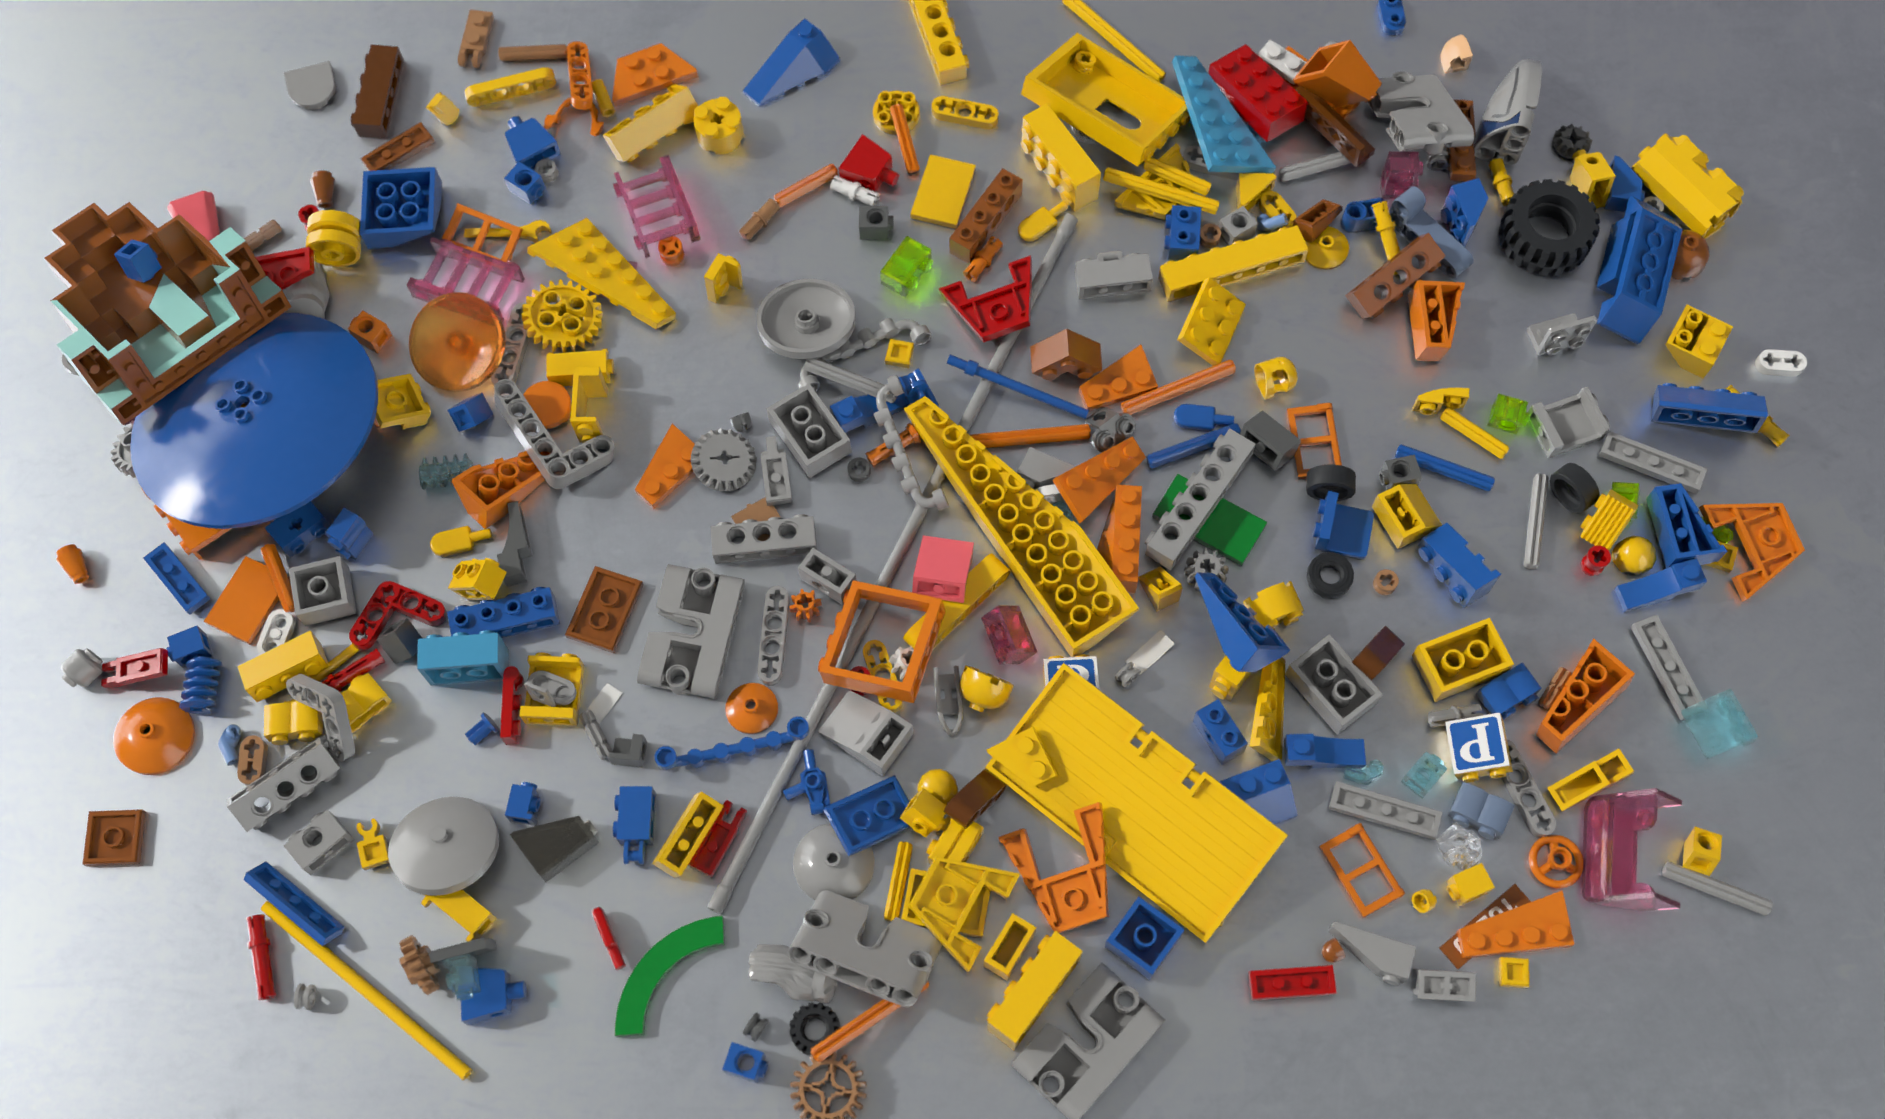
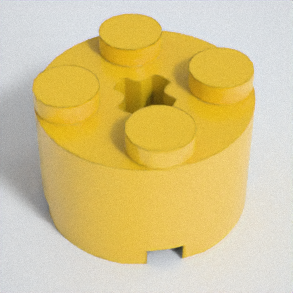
M722 96L717 99L708 100L695 108L693 119L698 142L704 150H710L722 155L738 148L744 136L740 111L727 97Z
M1288 581L1286 586L1282 582L1257 592L1258 598L1253 601L1250 597L1243 601L1245 607L1252 608L1257 613L1254 618L1262 626L1266 627L1269 624L1274 630V627L1280 623H1284V626H1289L1299 621V617L1303 616L1304 608L1291 581Z

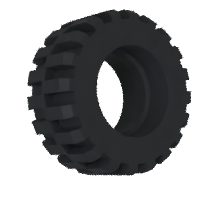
M1543 179L1542 183L1539 180L1530 182L1528 186L1521 187L1512 196L1501 218L1498 234L1501 236L1499 241L1502 248L1506 247L1505 254L1509 259H1514V264L1518 267L1523 266L1527 268L1526 271L1530 273L1535 271L1539 272L1541 276H1547L1548 273H1552V276L1561 275L1563 271L1568 273L1574 270L1576 266H1580L1585 260L1599 234L1600 217L1598 213H1595L1597 208L1594 202H1589L1588 199L1590 197L1585 192H1579L1577 186L1573 184L1572 186L1566 185V182L1561 180L1552 182V179ZM1537 216L1555 219L1564 226L1569 237L1564 239L1544 237L1534 230L1529 219Z

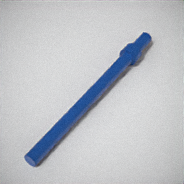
M950 354L946 364L964 370V374L972 377L974 375L1083 419H1086L1089 412L1088 409L978 366L979 363L970 359L966 361Z

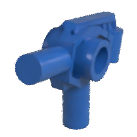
M808 749L803 751L806 770L800 773L801 783L783 790L786 799L790 800L806 792L810 802L811 815L824 813V807L830 805L826 774L818 767L816 768L814 750Z

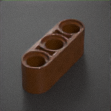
M1384 626L1355 657L1352 663L1372 681L1405 643L1387 626Z
M985 768L949 801L944 809V813L966 829L1000 798L1007 785Z

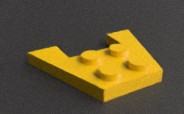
M935 857L908 907L965 971L969 972L982 947L958 934L983 886L1007 899L1020 874Z

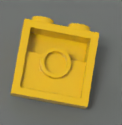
M411 373L377 380L378 406L375 418L380 429L395 425H401L402 429L427 424L428 418L431 415L430 406L427 402H424L420 385L414 381Z

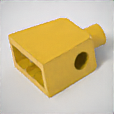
M1578 150L1572 156L1575 163L1570 175V182L1578 187L1579 192H1585L1590 197L1588 201H1593L1596 208L1605 207L1615 174L1600 152L1587 154L1586 150Z

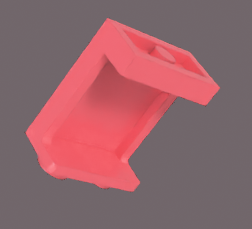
M923 535L913 575L912 593L964 603L966 583L973 558L974 542Z

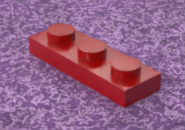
M1333 965L1254 970L1248 972L1251 1001L1327 996L1337 993Z

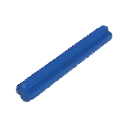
M1237 423L1156 451L1146 456L1147 463L1151 469L1204 451L1213 447L1220 434L1225 436L1229 429L1240 434L1241 428Z
M1400 444L1397 448L1396 458L1415 454L1419 467L1486 491H1490L1494 485L1495 478L1403 444Z

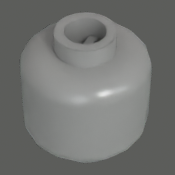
M88 648L85 650L76 649L61 665V669L65 673L62 679L72 687H75L77 684L81 687H88L102 673L101 664L103 661Z

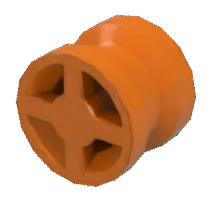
M671 235L663 237L659 241L658 250L664 264L676 266L683 261L684 250L679 238Z

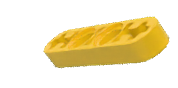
M538 68L470 85L465 89V97L468 105L473 107L483 106L548 90L555 86L556 78L551 68Z

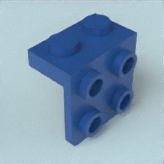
M1328 491L1325 500L1320 499L1317 514H1320L1321 518L1320 523H1315L1313 537L1317 538L1315 549L1364 559L1368 553L1374 513L1364 509L1337 504L1339 493Z

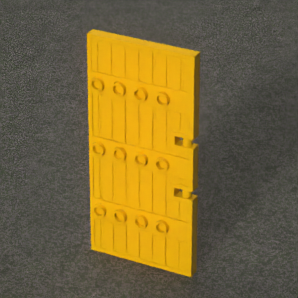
M1063 663L1007 737L1009 739L1034 726L1058 775L1031 787L993 757L985 768L1083 846L1084 843L1074 810L1097 802L1102 803L1106 864L1199 939L1207 943L1289 835L1209 773L1204 771L1201 775L1194 769L1197 765L1154 731H1151L1150 734L1142 729L1145 725L1067 664ZM1135 737L1142 742L1139 748L1132 744ZM1187 778L1195 783L1191 789L1184 784Z

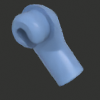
M1285 213L1271 218L1267 214H1261L1256 218L1257 228L1260 231H1271L1288 225Z
M235 724L229 725L224 730L218 742V747L228 766L238 763L239 760L235 748L241 738V729Z

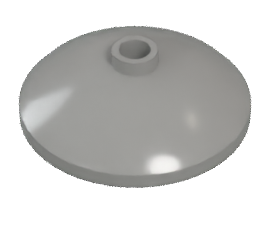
M830 823L818 826L808 832L799 842L793 858V871L797 883L804 893L814 900L822 891H831L849 899H855L869 885L875 867L874 854L871 847L849 857ZM835 855L838 859L835 863H829V856Z

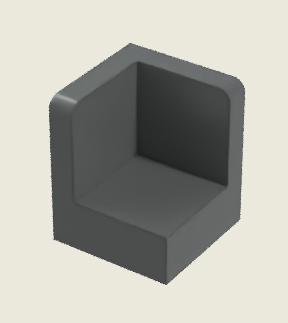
M406 618L390 625L376 640L391 660L397 664L413 657L418 652V639H422V637L409 619Z
M633 734L632 739L616 738L613 752L608 753V759L611 764L643 768L647 748L646 738L641 734Z

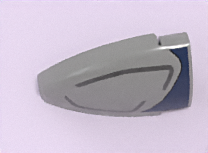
M1531 59L1519 61L1499 84L1484 111L1475 135V157L1486 161L1502 158L1505 165H1513L1518 162L1531 134L1534 112L1531 109H1536L1538 106L1542 80V65L1540 61Z

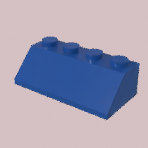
M1665 383L1658 385L1654 392L1651 422L1757 433L1768 416L1765 396H1757V393L1754 392L1738 394L1731 393L1727 389L1710 391L1704 390L1700 386L1682 388L1676 384Z
M1280 759L1219 781L1275 825L1298 816L1291 783Z

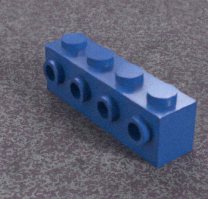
M536 587L531 592L523 594L511 593L502 599L483 600L480 604L472 606L460 605L455 607L454 610L447 611L451 636L459 632L473 635L479 634L481 631L490 630L498 633L501 638L560 624L555 596L550 587Z

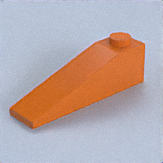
M526 451L520 452L517 457L503 460V458L496 459L493 464L481 467L480 464L472 466L452 479V483L467 513L484 529H487L509 513L507 503L515 501L520 503L545 481V478ZM546 451L540 453L543 456L550 455V453Z

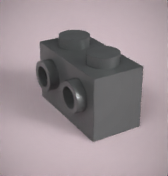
M1263 410L1247 421L1240 435L1256 444L1253 454L1275 471L1294 457L1301 442L1298 437Z

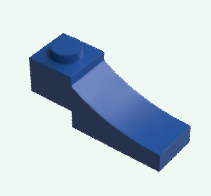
M869 394L859 397L850 396L829 406L830 413L845 433L862 425L864 428H867L877 423L874 413L878 411L876 397ZM904 394L898 395L894 403L886 401L892 415L903 411L904 408L909 406Z
M1697 558L1673 564L1671 567L1649 576L1617 585L1614 590L1625 613L1672 600L1680 594L1699 590L1707 583V580Z
M1287 734L1284 738L1286 766H1311V769L1365 768L1366 766L1364 739L1327 738L1314 736V734Z

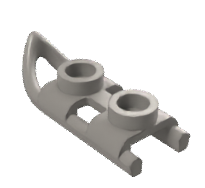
M954 666V674L942 675L938 674V667H934L933 675L938 718L945 732L953 737L958 732L963 721L959 667ZM953 689H956L957 698H952L951 691ZM941 690L945 693V699H941ZM958 714V720L954 729H949L943 715L953 716Z

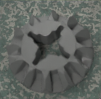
M1573 124L1569 126L1562 125L1553 136L1555 150L1563 157L1573 159L1572 156L1576 151L1586 150L1588 153L1591 148L1592 140L1589 138V132L1583 131L1582 126L1574 127ZM1570 136L1574 137V140L1577 141L1574 147L1572 141L1569 140Z

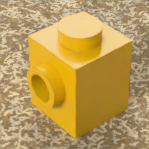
M923 788L909 801L900 819L911 826L915 832L920 833L926 838L932 831L937 833L945 824L944 815L946 813H944L946 805Z

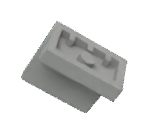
M1573 313L1530 325L1526 331L1538 356L1546 353L1552 355L1563 348H1577L1583 345L1597 322L1596 316H1591L1578 320L1576 314Z

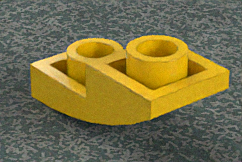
M1442 388L1418 395L1413 405V411L1424 415L1438 414L1442 406L1452 409L1464 408L1469 398L1470 388Z

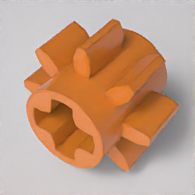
M801 589L797 596H791L792 602L795 604L789 606L791 613L797 612V621L803 618L811 622V618L814 615L820 616V611L816 607L821 606L822 603L821 599H814V590L808 593ZM808 603L809 607L803 608V604Z

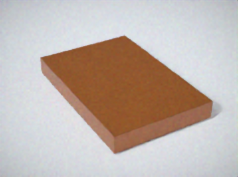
M595 566L565 633L566 638L615 653L643 588V581Z

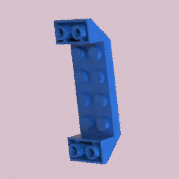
M1631 196L1628 200L1624 218L1631 214L1635 216L1616 294L1614 297L1602 302L1597 324L1635 344H1639L1662 315L1683 229L1668 214Z

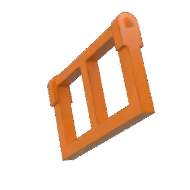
M458 203L444 232L441 243L507 269L523 229ZM463 213L484 220L473 248L452 240ZM491 224L512 231L501 259L480 251Z
M1332 403L1287 409L1290 432L1298 437L1295 417L1326 413L1329 435L1300 439V445L1294 455L1298 479H1306L1307 472L1310 470L1303 469L1300 447L1331 443L1334 464L1342 465Z
M1359 823L1323 843L1319 848L1362 918L1398 898H1402L1406 893L1391 873L1364 830L1363 825ZM1359 835L1373 860L1345 875L1331 849ZM1378 866L1393 891L1365 907L1350 881Z

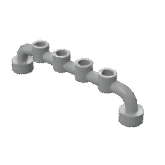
M887 318L879 324L880 330L872 333L869 328H864L858 332L857 340L851 343L847 340L837 350L816 359L832 364L833 361L839 358L847 359L855 351L862 348H872L877 341L884 338L892 339L905 329L912 330L910 337L915 345L925 344L931 339L932 334L926 325H919L913 320L905 319L894 323L891 318ZM803 366L800 373L801 380L798 383L799 388L810 383L815 392H817L820 388L819 381L815 375H810L811 372L806 371Z
M897 374L887 378L888 384L884 385L877 393L876 404L878 411L874 413L879 427L885 426L887 434L883 435V439L888 450L893 448L896 457L891 458L897 472L902 471L905 477L904 480L900 481L903 491L906 495L911 493L916 504L921 507H938L939 511L948 508L949 504L942 488L933 491L932 498H925L921 493L919 483L914 475L910 460L905 452L901 437L886 403V397L890 393H893L895 397L904 393Z

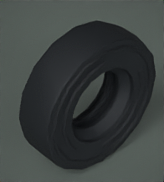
M1321 553L1308 566L1307 581L1309 587L1321 597L1330 599L1340 597L1348 592L1353 583L1354 571L1352 564L1339 553ZM1325 567H1334L1340 574V580L1334 584L1324 582L1320 575L1321 570Z

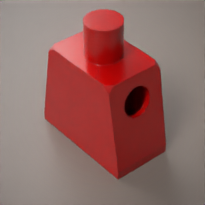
M863 134L839 166V177L853 183L859 182L862 187L874 192L878 190L883 182L894 187L900 175L892 170L891 154Z

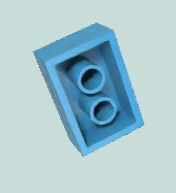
M485 630L473 635L459 632L448 637L433 634L428 635L426 638L418 639L417 669L430 685L503 680L504 670L509 667V649L500 635L494 631Z

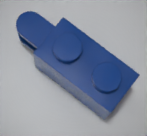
M620 786L619 795H615L614 807L615 811H618V821L613 822V837H617L619 844L624 846V864H629L630 861H639V864H644L646 846H653L656 792L652 786ZM631 846H639V850H631Z

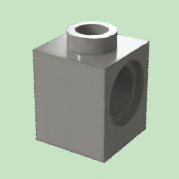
M1242 206L1220 219L1218 227L1221 230V238L1229 246L1236 241H1246L1255 236L1258 223L1254 214L1248 212Z

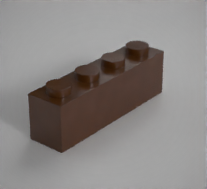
M370 45L369 54L365 55L366 67L364 73L360 76L361 88L355 98V113L351 115V125L355 128L359 137L387 138L404 59L398 46Z

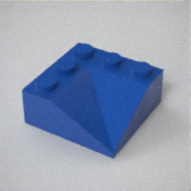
M436 168L363 171L360 235L368 249L395 247L435 231L442 203V181Z

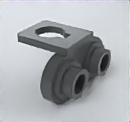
M1105 407L1100 408L1085 419L1086 424L1096 428L1092 435L1091 443L1094 449L1099 452H1104L1123 442L1134 433L1136 428V421L1132 415L1117 413ZM1105 415L1106 417L1104 420L1095 421L1099 416Z

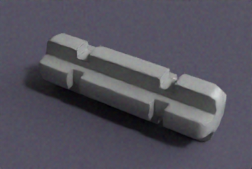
M587 710L579 715V719L583 726H586L585 730L593 746L597 748L596 752L600 759H607L608 753L613 751L609 743H607L599 723L595 722L596 718L593 712Z

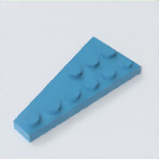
M1175 55L1172 64L1208 172L1273 173L1277 167L1198 58L1195 56Z

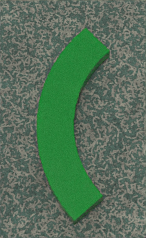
M723 916L709 917L682 926L657 942L643 956L634 968L622 991L615 1019V1037L644 1035L646 1012L651 996L658 983L662 981L676 963L686 956L703 949L725 945Z

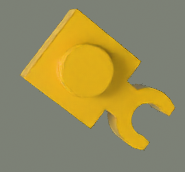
M374 818L371 819L372 828L369 831L364 830V825L361 822L357 823V831L364 838L363 841L356 842L361 867L364 870L389 863L387 840L383 834L377 836L380 831V824Z

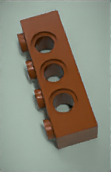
M1004 168L1001 169L950 236V254L970 265L975 257L974 254L983 248L1022 196L1023 179Z
M1429 233L1420 235L1345 296L1362 319L1368 317L1374 319L1385 311L1383 306L1388 302H1391V304L1396 302L1404 295L1402 293L1403 290L1408 286L1410 289L1413 288L1418 280H1422L1421 276L1426 272L1432 273L1441 266L1439 261L1446 256ZM1413 257L1419 261L1417 269L1412 265ZM1394 272L1400 275L1399 284L1393 279ZM1376 287L1382 292L1380 299L1376 298L1374 294Z

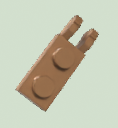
M469 10L458 55L459 66L465 67L469 54H472L473 68L480 67L482 58L486 53L494 20L492 12Z

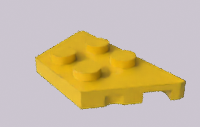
M1175 143L1158 159L1190 173V167L1187 161H1184L1178 143ZM1145 171L1140 176L1185 191L1195 192L1148 171ZM1129 188L1116 198L1114 206L1117 208L1163 220L1166 219V214H1171L1172 205H1181Z

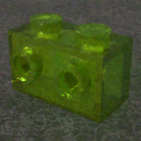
M906 236L880 271L881 284L906 297L910 291H914L917 288L922 274L930 270L933 264L931 249Z

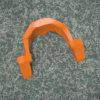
M571 97L559 106L554 115L546 116L544 121L545 129H551L555 124H559L564 108L571 106ZM593 103L592 107L589 108L592 117L590 134L599 136L603 131L604 122L598 121V109Z

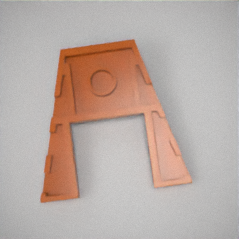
M1100 802L1074 810L1090 863L1041 880L1026 829L1022 828L998 837L1009 853L1014 866L1018 868L1026 886L1037 900V904L1051 928L1059 934L1109 917L1103 808Z

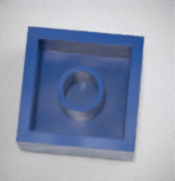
M1138 896L1107 939L1105 948L1150 980L1178 942L1185 929Z

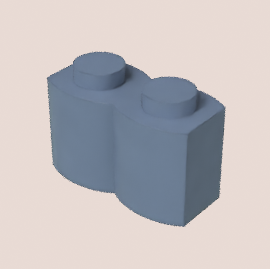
M1463 782L1448 816L1453 818L1452 821L1458 826L1465 828L1468 826L1474 827L1478 830L1479 835L1484 838L1499 839L1504 833L1515 805L1503 798L1489 794L1479 787Z

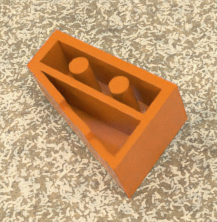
M1418 280L1407 294L1416 360L1440 361L1451 348L1457 322L1455 320L1457 311L1460 308V298L1465 282Z

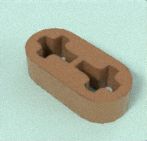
M248 736L240 745L237 775L238 779L246 786L266 773L268 746L258 736ZM255 743L259 746V749L254 750L253 756L249 748H253ZM253 765V770L257 772V775H253L250 780L246 777V774L251 773Z

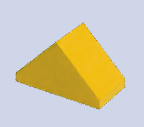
M1239 173L1236 185L1237 209L1244 206L1249 212L1260 202L1264 192L1274 189L1277 176L1274 173Z
M1161 566L1138 577L1156 612L1180 600L1183 589L1181 583Z

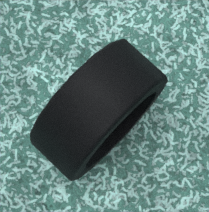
M1567 463L1550 477V487L1553 494L1565 508L1574 513L1580 514L1585 512L1600 497L1599 488L1595 480L1583 467L1575 463Z
M1328 464L1313 467L1307 472V494L1314 499L1325 500L1328 491L1339 493L1337 501L1352 498L1356 493V474L1351 468L1342 465Z

